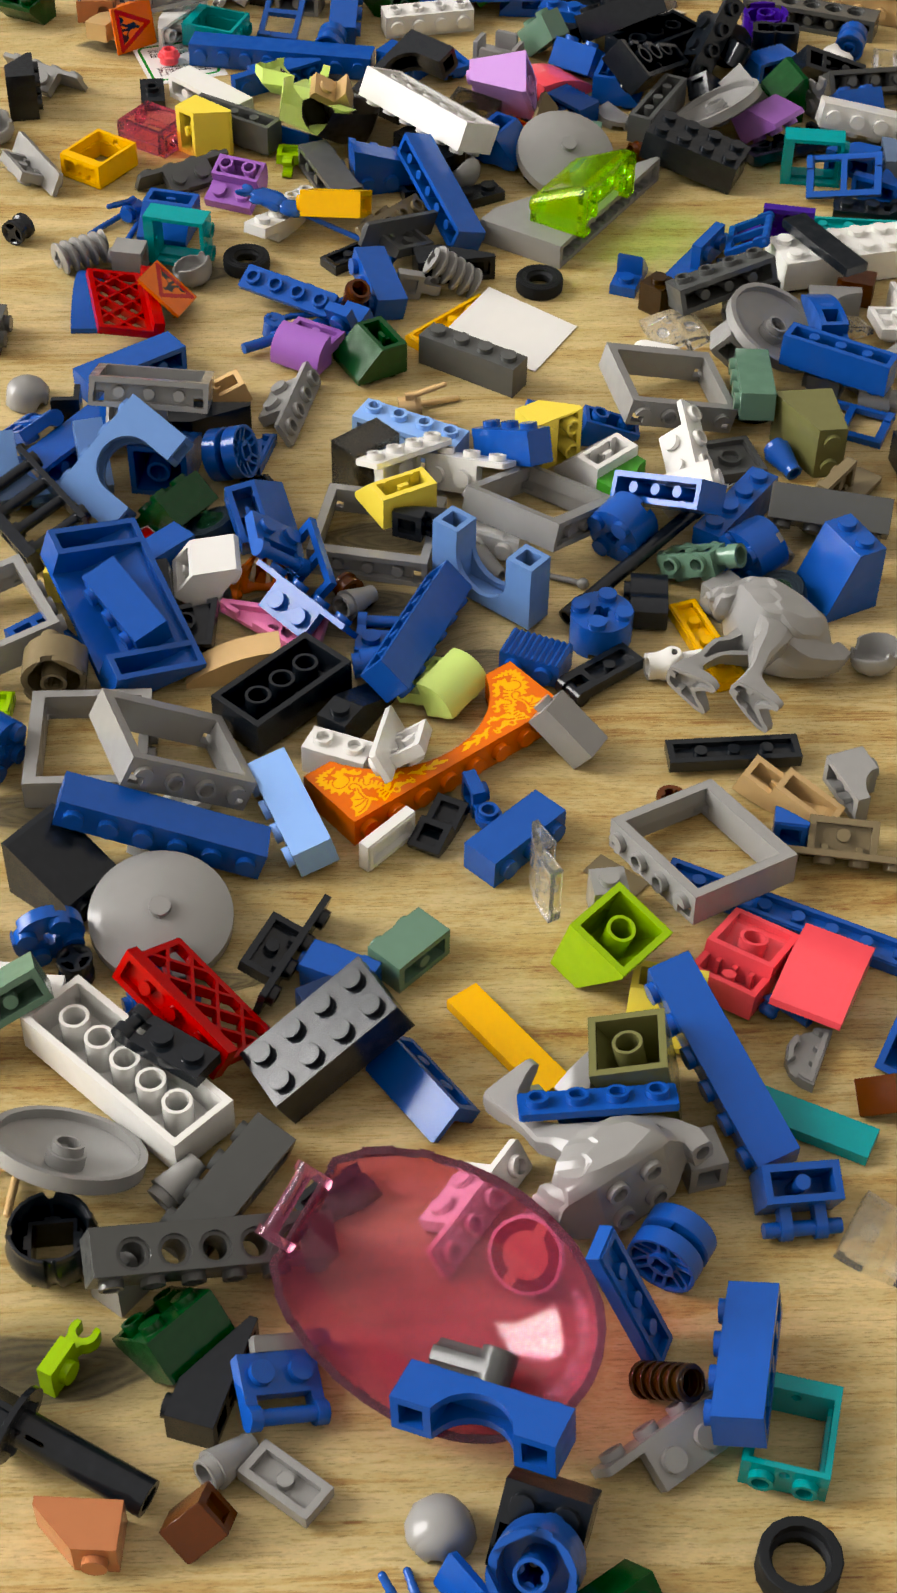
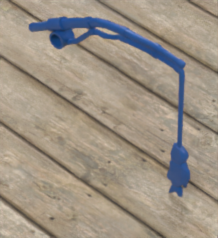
M243 184V189L235 190L237 195L243 197L250 196L249 201L252 204L261 205L288 217H301L300 210L296 208V200L287 199L281 192L264 187L254 189L249 184ZM305 217L359 242L360 238L355 233L318 217ZM389 255L390 260L393 264L397 259ZM343 297L339 298L338 304L342 303ZM276 312L267 313L263 321V337L242 343L241 350L244 354L271 346L274 334L283 320L296 319L298 316L303 318L318 316L307 312L289 313L286 315ZM318 317L312 320L324 325L331 326L329 324V319H323Z

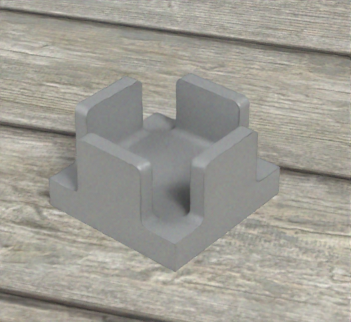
M498 29L495 34L494 46L486 44V33L481 32L473 41L472 59L523 51L524 41L518 42L517 33Z

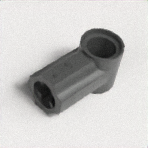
M443 1337L436 1344H433L429 1355L430 1364H435L468 1376L478 1377L481 1380L510 1388L520 1359L514 1353L493 1345L484 1344L482 1348Z

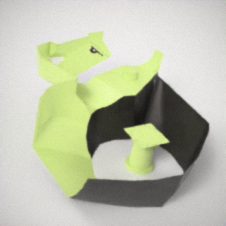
M277 58V60L268 63L259 62L255 64V73L261 83L271 93L281 95L280 121L338 144H348V137L356 138V141L366 143L375 127L380 108L367 104L366 98L354 93L353 108L342 104L327 106L310 98L312 76H309V79H303L294 83L295 75L290 74L285 68L284 58ZM323 64L320 74L328 78L331 66Z

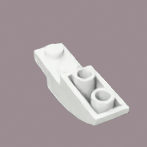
M207 1L164 10L158 20L160 50L164 46L173 45L182 38L181 23L199 4L208 5Z
M300 185L299 188L287 191L283 195L287 199L296 200L297 195H300L301 189L314 187ZM269 210L245 221L244 232L263 239L269 238L280 242L295 232L307 218L302 216L300 218H292L280 212Z

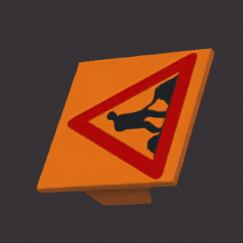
M150 0L128 1L109 9L118 56L157 43Z
M158 260L137 280L139 282L138 286L141 285L174 316L173 318H179L197 298L192 291Z

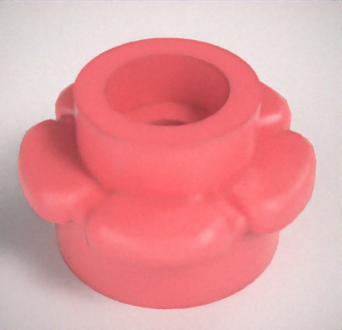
M164 46L158 53L160 63L164 66H174L179 62L180 52L174 46Z

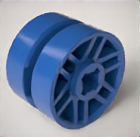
M240 424L211 428L203 435L201 443L202 461L208 476L213 481L222 482L246 479L256 475L260 464V450L257 438L248 425Z
M662 1202L652 1207L641 1228L638 1229L629 1243L627 1252L639 1275L646 1281L668 1292L685 1293L692 1289L703 1271V1267L706 1266L717 1247V1239L712 1228L698 1214L684 1206Z

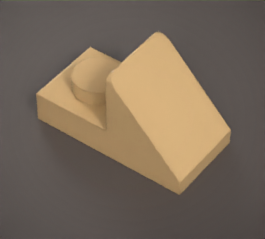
M317 72L311 77L310 98L327 106L342 104L353 108L354 93L348 74H345L337 82Z

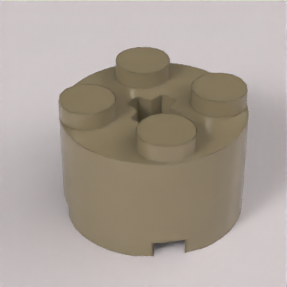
M53 629L44 630L40 636L32 639L23 651L20 677L26 697L32 701L33 691L86 690L89 663L87 646Z

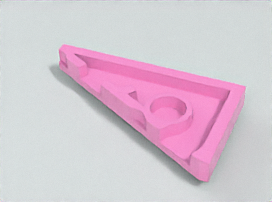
M221 598L220 612L256 633L279 631L281 647L298 637L258 606V602ZM324 618L311 636L323 643L329 620Z

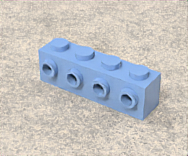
M368 398L352 415V439L381 449H386L388 444L404 443L406 438L422 437L424 432L437 431L443 437L452 438V445L449 446L455 447L456 452H463L464 449H469V430L432 419L429 416L410 412L404 408H398L379 400ZM421 458V462L425 463V458Z
M282 747L247 763L257 782L253 795L255 798L260 795L262 796L263 800L258 801V805L266 821L271 818L274 820V823L269 826L277 844L284 841L286 845L281 848V851L289 868L296 865L301 877H304L340 860L333 841L285 748Z

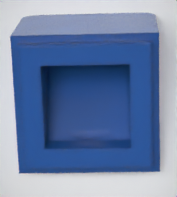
M776 806L772 832L787 845L806 847L810 822L782 807Z

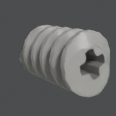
M99 229L97 233L91 231L87 235H79L78 238L71 237L68 241L61 240L59 244H51V256L55 265L60 269L62 268L67 275L71 273V265L78 272L80 270V263L86 269L90 267V259L95 266L99 265V257L104 263L108 262L109 243L102 229Z
M446 246L436 247L429 254L422 271L427 274L433 269L431 278L436 279L441 274L439 283L444 285L450 280L448 289L453 290L458 285L456 294L460 296L467 291L466 298L468 299L476 292L483 278L481 269L474 268V265L466 262L463 257H457V254L449 251Z

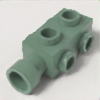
M718 541L704 544L687 542L683 545H671L666 550H660L657 553L656 561L661 574H668V579L683 582L701 577L702 581H707L719 575L727 567L729 569L743 568L747 562V550L742 543L727 544L725 546V542L720 543Z

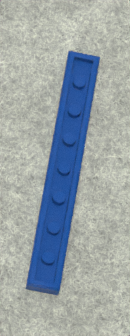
M675 857L670 862L697 888L725 877ZM770 892L736 906L799 935L805 924L809 923L874 947L875 951L870 967L897 976L896 938ZM736 907L726 910L724 913L730 914Z

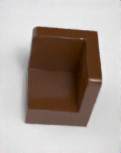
M897 1073L854 1079L859 1115L861 1117L897 1113Z
M208 1480L169 1511L159 1534L185 1563L192 1564L228 1536L238 1512Z

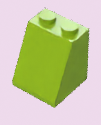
M619 881L569 925L550 963L575 988L622 980L663 944L673 932Z

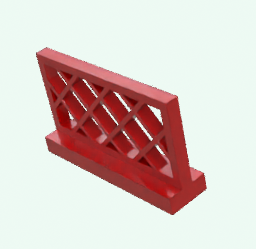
M141 265L140 273L96 268L86 269V279L98 334L151 338L164 333L166 324L161 304L141 285L138 286V278L150 266ZM123 281H126V282H134V283H132V284L129 285V284H127V283H125V282H123ZM112 286H116L120 290L117 291ZM100 292H104L108 294V296H104L100 294ZM129 294V295L135 297V299H131V298H129V297L126 296V295ZM118 300V301H120L121 303H123V305H119L118 303H116V302H114V301ZM106 306V307L110 308L111 311H107L106 309H104V308H102V307ZM130 309H134L139 313L135 314L131 312ZM119 315H122L123 317H125V318H127V319H126V320H123V319L119 318L118 316H119ZM107 321H110L111 323H113V324H115V325L104 324V323L107 322Z
M180 937L145 951H141L137 946L126 950L112 975V978L137 1003L148 1007L153 1015L221 1053V1063L209 1075L212 1080L222 1076L228 1066L243 1060L240 1053L258 1039L257 1037L245 1034V1028L255 1031L259 1036L270 1029ZM176 952L186 963L170 958V954ZM170 970L186 975V980L171 976ZM195 978L205 981L210 988L196 984ZM195 995L211 1000V1005L195 1001ZM220 1003L230 1006L235 1013L221 1009ZM221 1021L236 1025V1031L222 1027Z

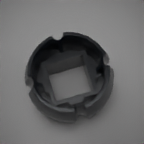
M44 1192L35 1194L21 1202L14 1209L7 1222L5 1232L7 1260L15 1273L23 1281L32 1285V1287L37 1286L49 1289L51 1285L59 1284L60 1287H66L73 1283L82 1282L84 1275L80 1239L88 1228L98 1227V1222L88 1206L73 1194L55 1192L53 1198H47ZM73 1245V1252L66 1256L36 1259L37 1248Z

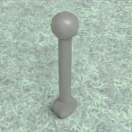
M550 573V579L577 585L581 590H585L589 586V581L586 578L574 579Z

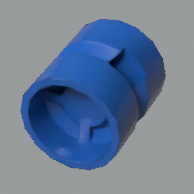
M329 21L320 27L315 41L346 44L348 35L346 29L340 23Z
M849 21L843 24L839 30L835 43L842 50L849 52L853 56V61L860 59L868 38L867 28L859 21Z

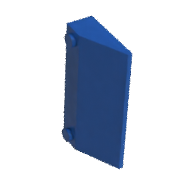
M135 517L47 530L40 556L81 644L88 648L89 661L102 688H152V692L206 668L207 663ZM114 556L165 617L172 637L161 645L140 649L132 648L128 651L118 637L120 633L116 627L110 629L101 617V608L98 605L92 607L84 596L83 590L86 587L81 576Z

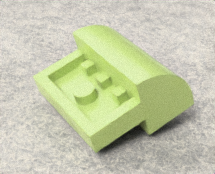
M452 648L444 657L432 656L423 665L426 669L418 678L413 680L415 687L402 699L399 696L397 698L400 703L417 706L424 705L427 716L453 719L485 687L486 673L479 662L463 650Z

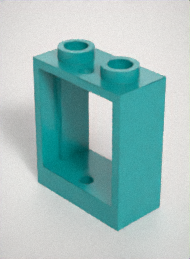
M199 4L181 23L182 43L187 46L194 31L250 36L252 33L250 13Z
M786 127L780 168V184L806 186L807 168L792 167L795 143L837 146L836 154L849 153L850 141H846V131ZM841 161L834 163V170L815 168L814 186L839 188Z
M150 203L142 215L144 240L148 241L149 262L154 263L158 260L161 264L174 266L175 262L181 257L198 255L200 251H203L206 256L210 255L211 261L215 260L216 246L213 245L212 239L215 225L214 222H211V211ZM162 222L198 227L200 249L164 244Z
M776 1372L772 1410L825 1422L818 1471L754 1457L755 1448L743 1447L737 1482L748 1484L753 1489L760 1491L776 1490L792 1494L795 1498L803 1501L819 1500L825 1502L832 1475L844 1387Z

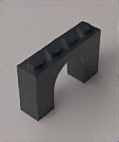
M411 29L374 67L398 70L403 73L423 71L444 80L458 66V61L453 46ZM363 78L352 87L353 93L359 94ZM380 107L379 117L397 125L401 124L399 117L383 113V108Z

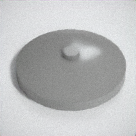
M756 78L733 81L695 98L679 109L676 114L687 120L696 121L708 129L722 127L751 106L761 96L762 88Z
M557 110L539 114L526 123L517 141L516 159L524 177L535 188L546 192L612 171L614 151L609 138L596 123L580 114Z
M752 282L736 289L727 302L726 318L730 330L743 348L769 349L771 366L776 370L787 373H803V371L792 370L787 366L779 364L784 333L793 322L809 326L801 301L785 290L766 283Z
M168 850L149 851L123 860L111 868L99 881L91 896L88 907V928L92 945L101 961L113 972L116 970L126 950L137 946L141 951H145L179 937L212 968L226 951L233 933V902L225 882L208 864L182 852ZM176 952L170 954V958L186 963ZM170 970L171 976L186 980V975Z
M24 1106L0 1113V1168L24 1182L61 1193L99 1196L129 1190L139 1184L144 1177L148 1162V1151L145 1145L135 1134L116 1122L89 1112L59 1106Z

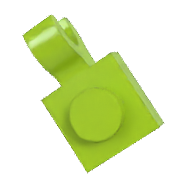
M278 145L276 164L283 165L282 177H293V167L299 165L298 145Z
M77 1318L70 1324L66 1337L59 1336L36 1369L43 1393L56 1398L65 1385L69 1386L74 1381L80 1366L78 1357L95 1351L101 1344L102 1336L99 1328L96 1327L92 1334L86 1338L78 1337L83 1331L82 1320Z

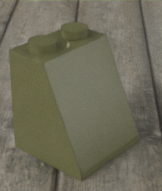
M833 389L776 391L774 421H771L770 441L775 438H782L788 441L799 466L812 478L826 477L833 466L839 465L844 460L849 430Z
M665 1008L588 1017L590 1082L596 1088L608 1087L613 1084L625 1086L644 1085L654 1081L675 1083L680 1101V1110L644 1114L682 1120L679 1068Z

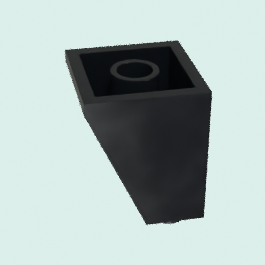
M52 803L1 843L9 889L11 893L34 908L54 905L55 910L66 911L65 905L71 906L78 910L83 922L88 920V907L94 889L103 876L116 864L85 833L52 825L56 807Z

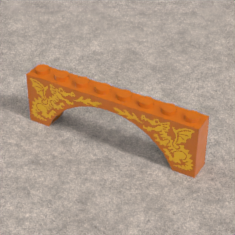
M509 661L486 674L485 701L488 707L486 715L477 730L452 751L424 763L397 768L393 780L387 784L384 783L381 776H376L371 769L356 768L330 761L305 775L304 787L317 812L356 846L406 805L416 811L433 801L438 792L445 794L453 791L462 784L463 771L475 769L477 774L480 775L484 770L498 762L504 761L508 756L530 746L534 741L541 738L542 736L532 727L529 720L537 712L533 707L545 695L548 694L551 698L554 695Z

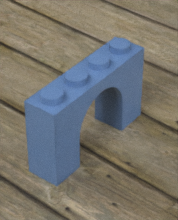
M134 393L130 398H126L121 402L117 409V414L111 421L102 425L98 432V437L91 445H87L81 451L79 460L72 468H68L62 474L58 484L78 505L83 504L91 516L98 522L132 518L137 515L110 491L106 483L105 471L107 463L118 449L129 444L146 445L176 468L194 446L183 433Z
M102 417L72 421L77 461L81 451L87 445H91L98 437V432L103 425ZM13 429L0 431L1 477L20 464ZM109 459L105 478L108 488L114 493L115 484ZM25 474L0 492V504H5L34 483L36 479ZM45 489L23 506L32 505L33 508H40L54 498V496Z
M452 505L434 518L432 524V570L448 560L472 585L466 597L527 630L531 629L548 615L551 556L528 544H524L506 558L505 581H502L491 574L480 560L476 548V517Z

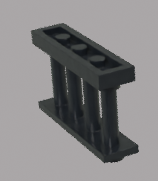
M19 444L16 449L23 461L0 477V492L29 471L38 480L5 504H0V535L16 554L19 553L25 564H32L37 575L45 569L40 559V553L46 534L36 541L31 540L27 542L25 539L26 533L62 506L70 516L52 529L90 524L89 521L92 519V516L83 504L77 506L42 468V461L33 450L28 453ZM45 489L54 496V498L21 522L17 523L15 521L11 524L9 521L11 518L10 514Z

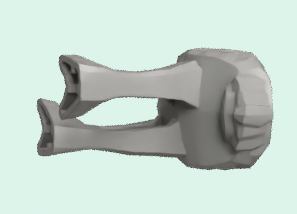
M749 576L734 582L719 584L705 593L713 617L722 620L724 637L714 638L697 654L681 659L672 665L667 672L666 680L667 684L699 713L704 714L710 710L705 691L714 693L720 687L717 679L705 670L718 664L747 667V671L731 685L729 693L754 726L766 733L773 726L769 710L777 712L783 707L784 703L765 683L762 677L763 674L796 679L819 678L839 672L849 660L851 652L842 643L836 642L833 644L831 642L826 616L804 596L774 578Z
M588 1052L565 1073L555 1085V1091L568 1090L573 1087L596 1088L589 1079ZM527 1059L489 1087L483 1095V1105L488 1114L498 1122L511 1126L519 1132L538 1154L557 1161L552 1182L539 1185L537 1193L532 1195L531 1202L525 1212L540 1211L554 1218L569 1237L577 1240L594 1239L599 1225L613 1226L617 1233L630 1228L635 1222L648 1215L654 1205L667 1202L675 1194L686 1163L690 1162L694 1166H698L713 1154V1145L700 1127L676 1118L653 1114L622 1115L609 1117L599 1122L566 1124L547 1121L520 1122L517 1094L528 1093L532 1090L544 1091L539 1084L531 1085L539 1066L533 1059Z

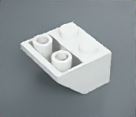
M615 433L554 467V472L596 489L598 478L638 455V445L619 433Z
M227 534L189 540L172 560L174 597L184 603H192V607L207 604V599L218 597L220 602L226 589L231 584H236L242 575L238 536Z

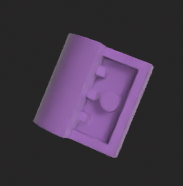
M220 153L211 171L213 180L204 197L206 206L252 215L256 205L249 201L251 197L237 195L235 190L243 189V184H249L254 189L267 188L268 169L266 163Z
M300 316L293 322L283 320L272 340L270 361L299 371L302 363L308 361L312 368L320 375L332 364L331 354L346 337L345 331Z

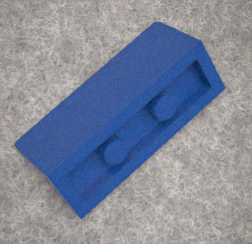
M401 1036L366 1066V1071L432 1143H438L454 1121L472 1123L481 1112L410 1037Z

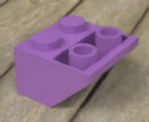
M774 94L747 108L741 114L731 119L740 140L745 144L750 141L754 144L766 139L765 134L771 137L783 131L782 125L786 128L798 122L796 117L805 111L803 107Z

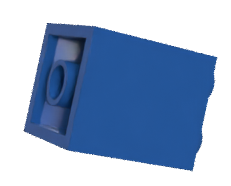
M180 431L194 446L176 468L146 445H127L132 493L153 495L161 488L166 489L170 486L169 483L181 473L188 476L195 470L199 472L202 463V433Z
M851 513L825 521L797 571V574L802 578L807 588V600L826 616L827 622L876 606L887 548Z

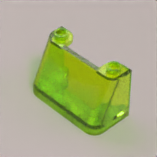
M619 149L576 158L531 197L529 202V209L531 210L530 221L585 238L591 231V228L587 227L590 217L595 218L597 216L598 204L613 190L618 191V196L629 198L633 194L636 153L627 149Z

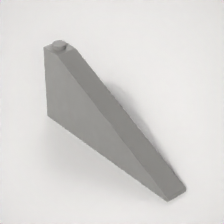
M653 157L495 207L480 220L486 232L483 243L560 269L658 181L660 158Z

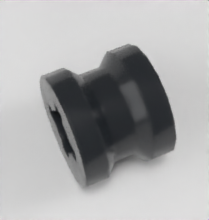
M17 213L12 217V220H7L2 225L3 236L10 244L15 246L23 243L26 238L31 237L35 232L32 220L24 213Z
M77 943L64 946L58 951L56 955V965L59 969L58 975H65L66 983L78 974L90 984L93 983L95 967L93 966V954L90 948Z

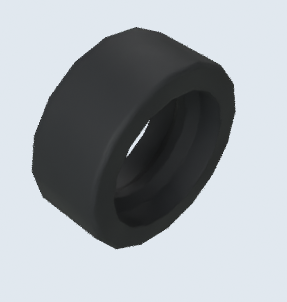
M787 1516L773 1522L762 1534L754 1561L756 1581L763 1593H836L845 1563L842 1546L831 1530L821 1522L805 1516ZM785 1543H801L810 1546L821 1555L825 1562L826 1571L824 1577L814 1585L799 1586L786 1581L773 1567L772 1556L774 1550Z

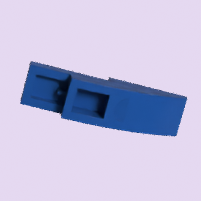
M320 58L284 59V66L290 74L295 75V83L303 79H309V76H313L316 72L320 74L322 71V60ZM255 64L247 65V71L231 75V86L251 97L270 92L256 75Z
M801 294L800 299L809 327L849 339L848 329L850 324L843 307L836 297L831 294Z
M527 399L525 405L535 402V400ZM584 405L580 446L589 447L615 433H619L632 442L639 439V425L625 424L621 414L607 411L603 407Z

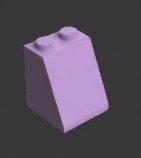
M526 50L469 59V70H466L467 83L472 85L473 97L478 99L482 109L498 111L528 120L533 118L537 106V78Z

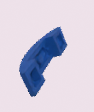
M78 270L74 281L71 306V334L98 333L86 279V270Z

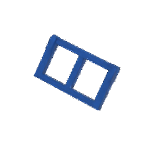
M266 0L257 36L297 40L307 0H300L297 11L271 8L273 0ZM269 16L295 19L292 33L267 31L266 26Z
M883 151L807 155L806 200L834 199V197L841 198L844 196L852 198L882 196ZM875 160L874 189L847 190L848 161ZM841 161L840 190L814 191L815 163Z
M766 211L758 214L755 218L730 226L724 249L725 257L744 253L751 247H767L770 244L775 213L773 211ZM761 225V227L737 234V232ZM753 238L752 241L735 246L739 242Z
M837 399L840 408L847 411L844 418L848 427L855 413L883 420L875 437L849 430L847 441L880 449L896 419V413L884 412Z
M309 517L298 531L301 536V543L309 535L315 552L308 559L311 563L310 570L304 577L292 573L288 567H285V570L288 572L287 576L290 582L294 577L303 582L319 564L324 582L310 597L313 598L317 594L322 599H325L337 583L316 519Z

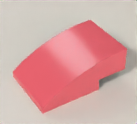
M544 63L531 64L537 78V101H539L541 93L549 92L567 83L575 87V89L578 88L582 93L588 94L592 92L591 84L557 66Z
M736 907L707 938L704 951L694 961L700 970L710 971L708 985L720 1007L749 1021L758 1010L759 1005L764 1001L763 997L770 993L779 979L799 934Z
M806 923L783 967L768 1004L840 1031L868 972L875 948Z

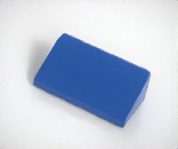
M281 125L282 143L298 145L323 140V138L311 133Z

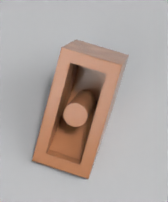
M54 1496L33 1497L32 1506L37 1526L74 1570H81L83 1573L93 1576L104 1575L107 1572H120L128 1524L124 1500Z

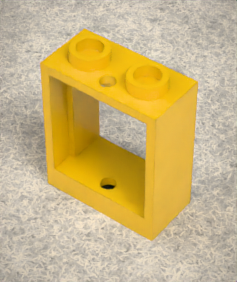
M96 129L60 152L63 176L101 190L138 165L136 142L101 129ZM100 155L108 157L103 162L94 160Z
M301 189L300 195L298 194L296 198V208L300 210V216L365 218L372 214V190Z

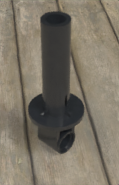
M703 11L699 14L697 22L703 14H712L713 12ZM736 24L716 65L722 68H735L740 63L745 67L754 49L751 47L750 34L743 26Z
M33 1385L29 1387L21 1397L0 1386V1465L15 1455L17 1450H20L104 1499L124 1500L126 1511L140 1518L145 1513L157 1492L159 1480L39 1414L38 1411L43 1399V1389L39 1386Z

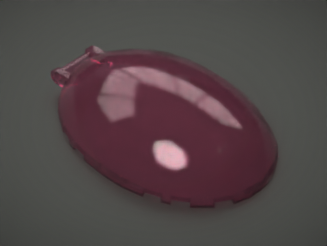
M394 1145L362 1147L361 1150L332 1157L324 1174L298 1159L293 1167L296 1170L294 1176L265 1224L262 1225L260 1223L255 1233L279 1247L278 1252L273 1255L269 1262L275 1289L274 1296L287 1324L291 1326L303 1344L302 1347L311 1358L315 1359L331 1375L332 1379L361 1402L391 1419L389 1395L410 1360L415 1359L430 1364L429 1355L433 1344H436L443 1337L482 1348L484 1344L493 1345L514 1353L520 1359L510 1385L511 1389H517L530 1395L577 1408L593 1386L603 1361L607 1334L605 1309L595 1276L581 1250L550 1213L520 1189L496 1175L460 1159H452L436 1154L434 1151L421 1148L420 1150L396 1148ZM310 1180L318 1184L287 1237H282L278 1233ZM474 1424L455 1426L436 1436L454 1442L470 1444L508 1442L496 1430Z

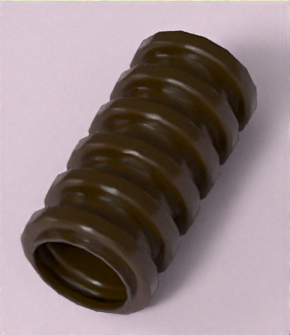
M640 1360L632 1366L629 1373L630 1390L639 1399L694 1403L701 1398L705 1390L706 1380L704 1372L695 1363Z

